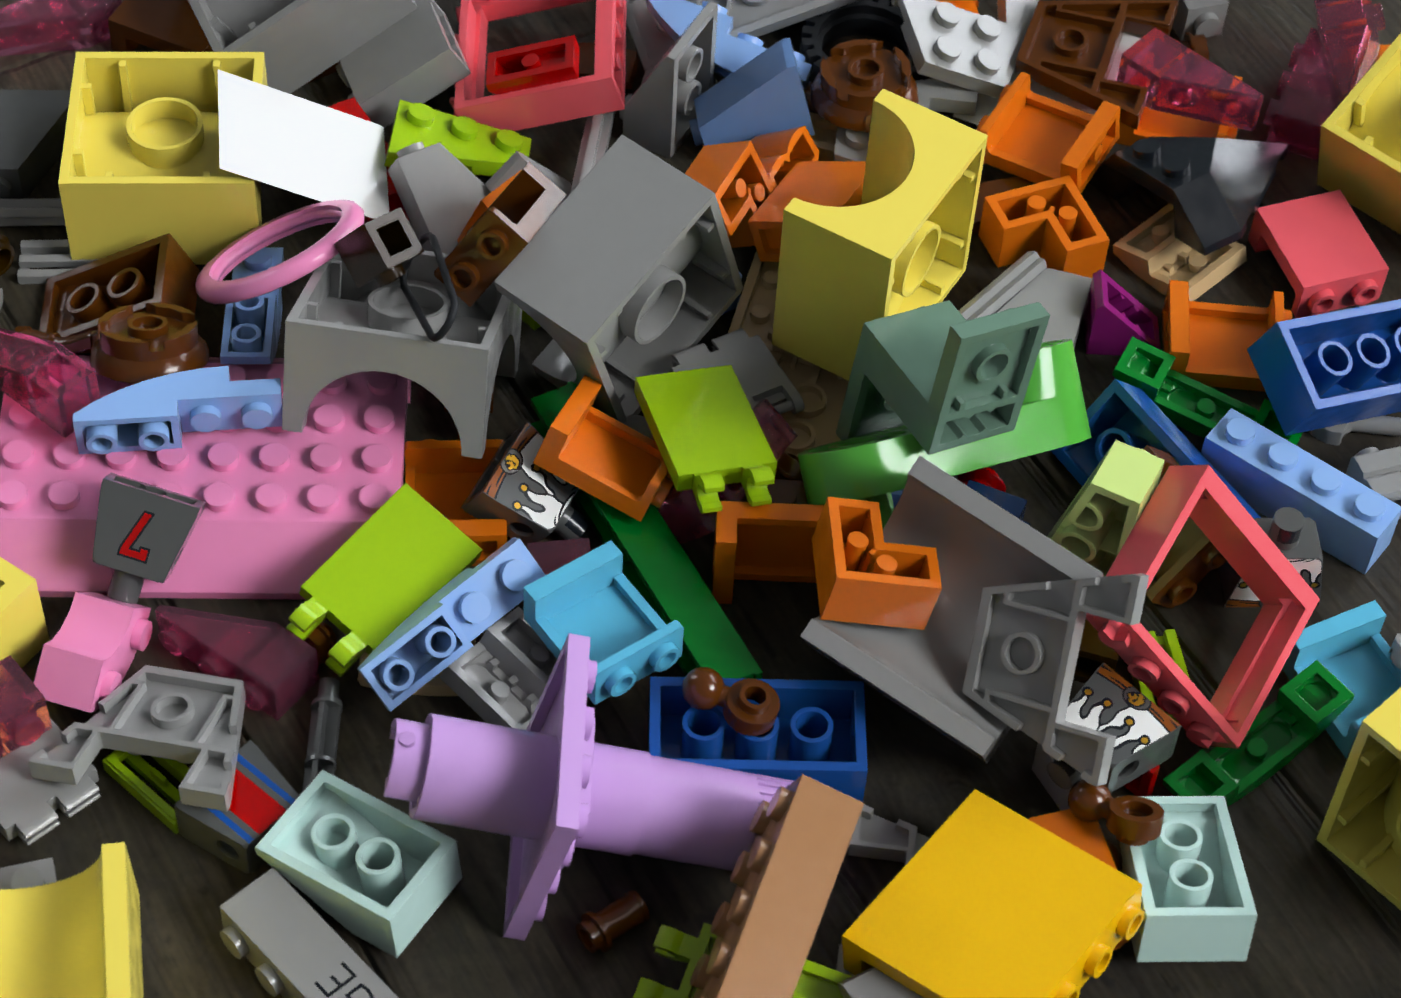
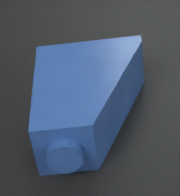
M790 37L781 39L695 98L694 105L697 118L689 120L695 146L748 141L758 135L806 126L811 136L815 135L809 105Z

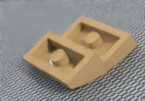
M1171 203L1113 244V253L1133 273L1165 296L1169 280L1189 281V301H1195L1247 261L1246 246L1236 241L1204 256L1175 238L1174 207Z

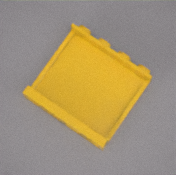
M974 789L842 935L844 969L856 975L870 967H874L923 998H1079L1080 989L1091 976L1098 978L1105 971L1111 960L1113 949L1123 938L1130 940L1140 928L1144 918V910L1141 909L1142 884Z

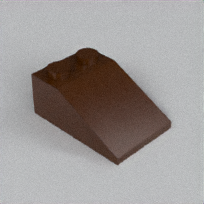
M168 233L50 277L46 282L39 331L46 333L56 332L61 337L80 335L91 330L98 331V320L106 312L126 305H133V313L146 312L145 303L173 304L189 309L195 314L197 302L195 284L200 269ZM91 349L77 352L76 354H90Z

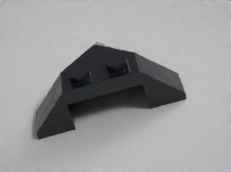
M1149 137L1140 139L1133 145L1111 155L1099 166L1088 183L1115 200L1144 187L1173 205L1174 237L1206 256L1243 237L1247 229L1246 221L1251 213L1257 211L1276 175V166L1279 160L1284 161L1288 153V144L1218 137Z

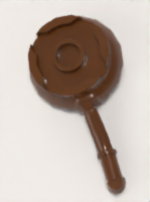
M854 39L837 44L830 49V57L826 60L823 57L820 62V70L810 88L811 104L820 117L837 127L853 131H865L866 133L870 132L873 100L882 89L917 104L919 98L916 81L911 75L910 61L903 51L893 46L892 53L889 50L883 49L882 41L874 39Z
M145 303L146 312L133 313V305L121 306L106 312L98 320V331L91 330L75 336L61 337L59 333H46L34 330L30 326L15 327L11 333L12 341L17 347L43 351L49 356H55L58 353H77L91 349V368L98 375L118 382L137 384L171 373L203 368L209 362V348L206 341L198 334L195 314L189 309L173 304Z

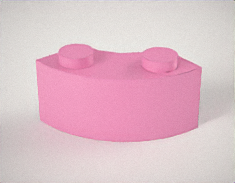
M75 592L69 613L61 629L52 640L43 645L30 696L89 713L98 710V703L122 684V680L137 650L144 651L148 646L152 634V622L148 620L151 608L139 604L121 602L95 592Z

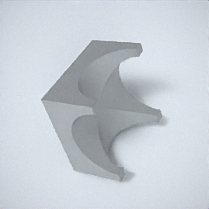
M425 251L412 260L408 271L407 285L433 332L436 334L445 323L451 304L445 285L434 276V271L438 267L435 254L432 251ZM338 253L327 263L314 270L285 320L282 430L302 433L307 424L308 411L312 400L324 387L333 381L353 373L386 372L418 383L439 399L450 413L458 429L461 442V456L482 459L486 447L489 411L495 377L498 375L515 378L518 371L522 309L498 292L493 282L471 307L457 296L458 311L450 330L442 339L432 342L427 337L404 295L399 279L381 288L376 280L357 288ZM442 253L444 259L449 255L447 253Z

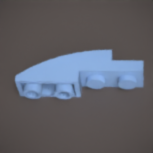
M646 0V6L660 26L676 41L709 1H703L700 6L687 0ZM718 5L714 72L726 78L767 50V48L762 47L764 43L762 40L752 35L738 33L737 37L731 36L733 17L726 15L728 10ZM794 51L805 89L811 74L812 64L806 63V57Z
M264 247L249 256L233 269L232 280L262 272L284 262L283 247ZM282 287L252 299L226 304L220 352L221 364H272L280 335L283 309Z
M219 366L171 373L139 382L104 396L73 413V427L79 454H108L111 452L142 450L160 451L163 449L182 448V432H211L214 430L245 428L262 429L282 426L283 398L280 378L230 381L229 366Z
M513 537L475 568L463 570L423 603L378 645L357 668L386 709L391 712L474 646L471 642L524 600V587L546 574L521 539Z

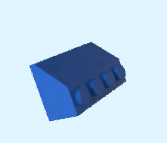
M1114 379L1086 410L1092 438L1050 450L1083 486L1115 440L1141 449L1148 445L1169 453L1179 465H1209L1253 518H1261L1142 389Z

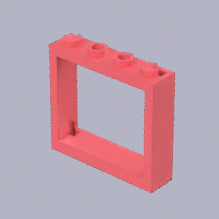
M461 0V6L456 7L459 33L454 35L471 74L454 84L455 96L449 100L454 110L453 115L466 116L478 123L501 130L518 131L625 109L627 0H596L594 75L485 97L488 22L591 0Z
M1209 465L1169 466L1106 576L1147 574L1150 575L1147 585L1148 589L1185 522L1190 517L1264 605L1210 702L1141 623L1128 625L1088 613L1086 614V619L1098 631L1099 639L1105 645L1114 649L1128 665L1129 673L1143 682L1157 697L1158 705L1164 711L1173 715L1186 730V736L1191 742L1205 749H1209L1210 746L1239 749L1320 598Z

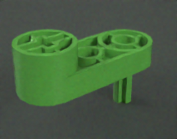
M1072 339L1042 342L1013 431L928 455L904 424L799 452L798 459L808 504L823 505L827 497L879 502L882 528L884 529L894 511L891 492L905 488L908 472L919 456L951 476L1062 448L1092 438Z

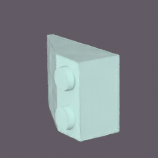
M323 769L255 846L257 855L274 867L281 875L352 934L396 958L399 957L462 879L455 839L419 820L410 819L408 814Z
M1139 796L1158 803L1164 809V819L1161 835L1157 839L1148 841L1147 844L1142 846H1131L1120 842L1122 872L1142 884L1141 909L1144 910V918L1140 928L1131 938L1136 962L1246 961L1257 919V912L1225 797Z

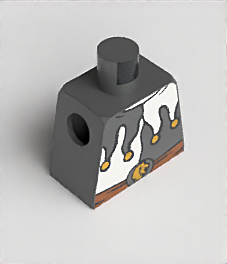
M527 422L504 439L461 506V509L477 519L507 520V536L510 538H520L525 546L532 547L550 535L552 531L572 545L583 535L590 523L589 520L570 506L579 488L533 463L544 437Z
M1291 507L1278 509L1273 518H1253L1320 598L1316 607H1319L1321 602L1323 557L1316 522L1310 517H1304L1300 511ZM1228 562L1217 568L1224 607H1262L1264 605Z
M1106 663L1097 668L1071 700L1065 717L1067 722L1116 736L1107 784H1105L1110 793L1168 760L1173 755L1181 729L1179 723ZM1053 759L1047 765V772L1050 778L1062 789L1069 790L1082 779L1080 777L1081 773L1063 760L1057 761Z

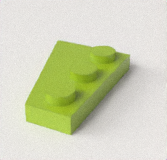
M400 99L394 117L384 166L391 167L398 158L397 152L409 145L423 142L426 148L440 142L474 175L493 176L516 151L529 157L532 139L521 136L513 130H501L478 123L466 116H454L434 110L422 103H411Z

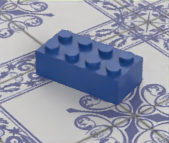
M1401 299L1276 322L1247 349L1285 436L1401 412Z
M650 676L648 752L650 755L793 781L803 774L863 802L868 773L864 681L758 679L769 684L777 692L780 699V709L773 727L768 732L762 735L748 736L738 733L727 724L723 715V707L715 706L709 710H698L691 707L685 701L682 694V683L685 677ZM723 678L724 684L728 687L742 680V678ZM747 699L752 704H759L754 700Z

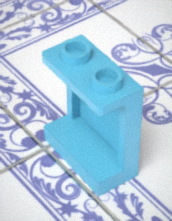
M612 540L524 587V619L557 659L569 633L590 637L589 660L597 661V675L591 694L587 693V696L594 705L610 696L617 697L626 693L635 682L655 671L662 672L669 669L682 656L684 627L678 620H674L666 625L622 573L623 553Z
M1376 600L1304 628L1282 668L1289 680H1291L1318 660L1355 694L1353 701L1325 729L1346 759L1350 754L1362 720L1401 687V670L1393 664L1390 658L1391 653H1389L1391 647L1380 634L1386 614Z

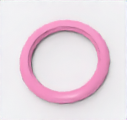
M341 199L307 205L276 217L236 239L211 259L197 276L196 292L205 302L229 304L252 299L286 286L311 273L335 257L339 252L334 244L364 224V210L354 201ZM338 222L328 234L296 256L262 272L235 280L223 281L225 276L237 265L273 242L312 226Z

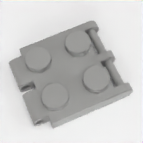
M742 328L712 339L711 342L714 345L711 346L712 352L702 343L672 355L675 361H672L673 367L671 372L732 365L760 427L765 426V420L788 411L797 414L805 409L801 395L760 336L755 335L749 338Z
M37 704L26 710L27 717L0 734V832L8 842L19 836L27 846L60 825V822L57 820L59 817L55 812L56 809L59 808L70 818L101 797L98 792L100 790L95 784L99 781L97 769L92 763L77 785L32 778L28 764L31 756L40 749L48 753L62 742L61 729ZM33 725L36 726L35 729L10 745L8 744V741Z

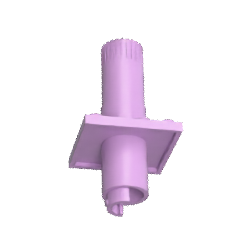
M569 633L526 730L433 713L428 714L425 723L394 718L390 731V739H394L393 753L388 777L385 781L383 797L409 801L410 819L511 836L503 937L525 941L534 921L543 920L548 894L554 895L556 893L561 869L564 866L569 867L574 847L625 856L636 854L733 871L741 853L744 850L750 852L756 834L750 831V825L763 800L770 802L780 786L787 788L794 781L652 756L646 751L595 743L594 707H588L586 704L587 693L591 694L595 685L597 661L589 660L590 637Z

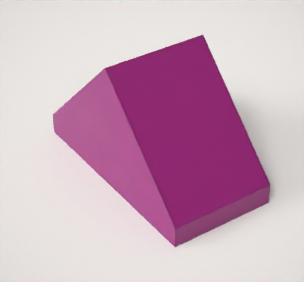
M1102 270L1093 273L1084 314L1086 354L1122 356L1132 337L1160 349L1158 317Z

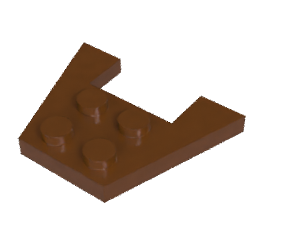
M1179 0L1038 1L1016 58L1015 73L1020 74V72L1030 74V80L1096 111L1103 101L1120 106V122L1137 130L1147 102L1149 88L1108 80L1107 77L1123 32L1168 40L1177 14Z

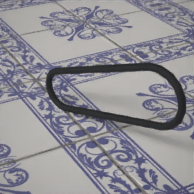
M428 232L420 236L418 240L421 246L427 240H430L451 304L447 319L436 334L433 332L407 285V276L412 260L403 265L407 274L399 278L400 287L427 337L432 342L442 339L450 330L457 315L458 298L438 239L432 232Z

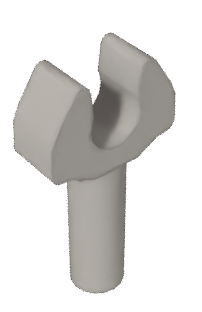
M1378 416L1311 430V435L1331 445H1340L1344 435L1349 432L1401 437V417Z

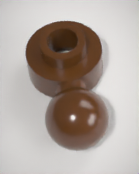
M698 667L691 670L685 676L682 683L683 697L691 707L698 710H709L715 706L723 707V715L727 724L743 735L757 736L768 732L773 727L780 709V699L777 692L769 684L758 679H742L728 687L724 684L723 678L717 671L708 667ZM747 699L754 700L759 704H752Z
M1083 779L1075 783L1069 791L1068 806L1076 818L1084 822H1096L1106 818L1107 829L1116 836L1117 840L1124 844L1142 846L1161 835L1164 809L1150 799L1139 796L1112 798L1106 785L1094 786Z

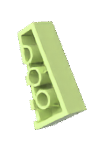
M1115 440L1047 537L1103 572V577H1105L1159 485L1165 460L1141 448H1135Z

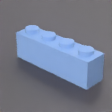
M1233 408L1225 414L1205 437L1201 451L1202 455L1253 509L1268 518H1273L1275 512L1283 507L1297 509L1304 517H1310L1316 522L1321 549L1365 575L1390 544L1401 515V506Z

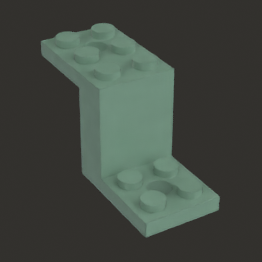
M948 300L864 322L836 429L837 436L840 440L905 424L927 454L930 455L1013 431L1020 414L1050 314L1040 302L1017 308L1006 309L1002 312L980 318L965 320L951 301Z

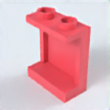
M1341 190L1258 207L1255 212L1248 241L1255 253L1271 250L1295 291V299L1291 311L1296 318L1328 313L1332 310L1354 305L1362 306L1379 299L1389 267Z

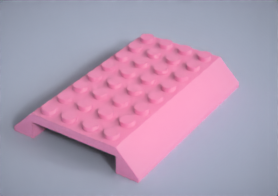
M21 355L9 360L0 413V557L35 578L40 597H74L75 592H95L108 596V589L115 569L93 562L92 556L102 480L108 474L115 473L206 502L205 508L169 578L164 583L145 579L139 598L306 600L299 594L301 586L403 486L407 403L411 401L412 380L396 374L376 371L359 372L343 376L324 387L312 400L308 411L307 424L302 433L282 430V426L262 429L245 428L214 430L211 432H182V448L163 449L160 451L142 450L111 452L108 454H79L73 427V413L104 396L134 384L113 381L98 375L90 366V356ZM209 357V362L203 367L229 366L230 381L280 378L283 398L284 358H274L272 364H221L220 357Z

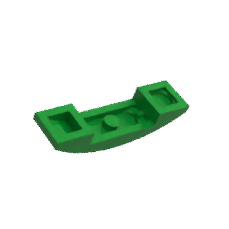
M1131 338L1114 368L1112 375L1117 380L1142 389L1175 425L1202 438L1209 434L1231 408L1296 446L1303 434L1301 432L1285 436L1269 400L1264 399L1258 410L1173 370L1172 366L1176 359L1175 356L1137 338Z
M1316 660L1279 689L1277 700L1257 714L1239 749L1215 747L1209 753L1201 749L1165 777L1162 785L1174 796H1224L1228 807L1264 783L1302 752L1353 701L1355 694Z

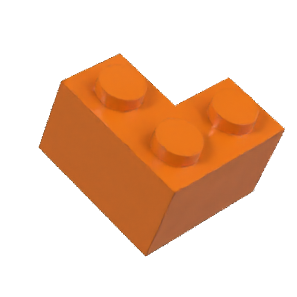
M751 140L703 146L685 174L716 194L731 248L755 246L747 221L771 194L774 187Z
M1070 175L984 198L978 236L997 268L1014 264L1026 252L1035 251L1041 258L1045 259L1047 268L1070 272L1092 278L1093 273L1099 270L1103 271L1110 239Z
M827 497L812 537L820 619L925 630L942 590L936 548L884 542L879 502Z

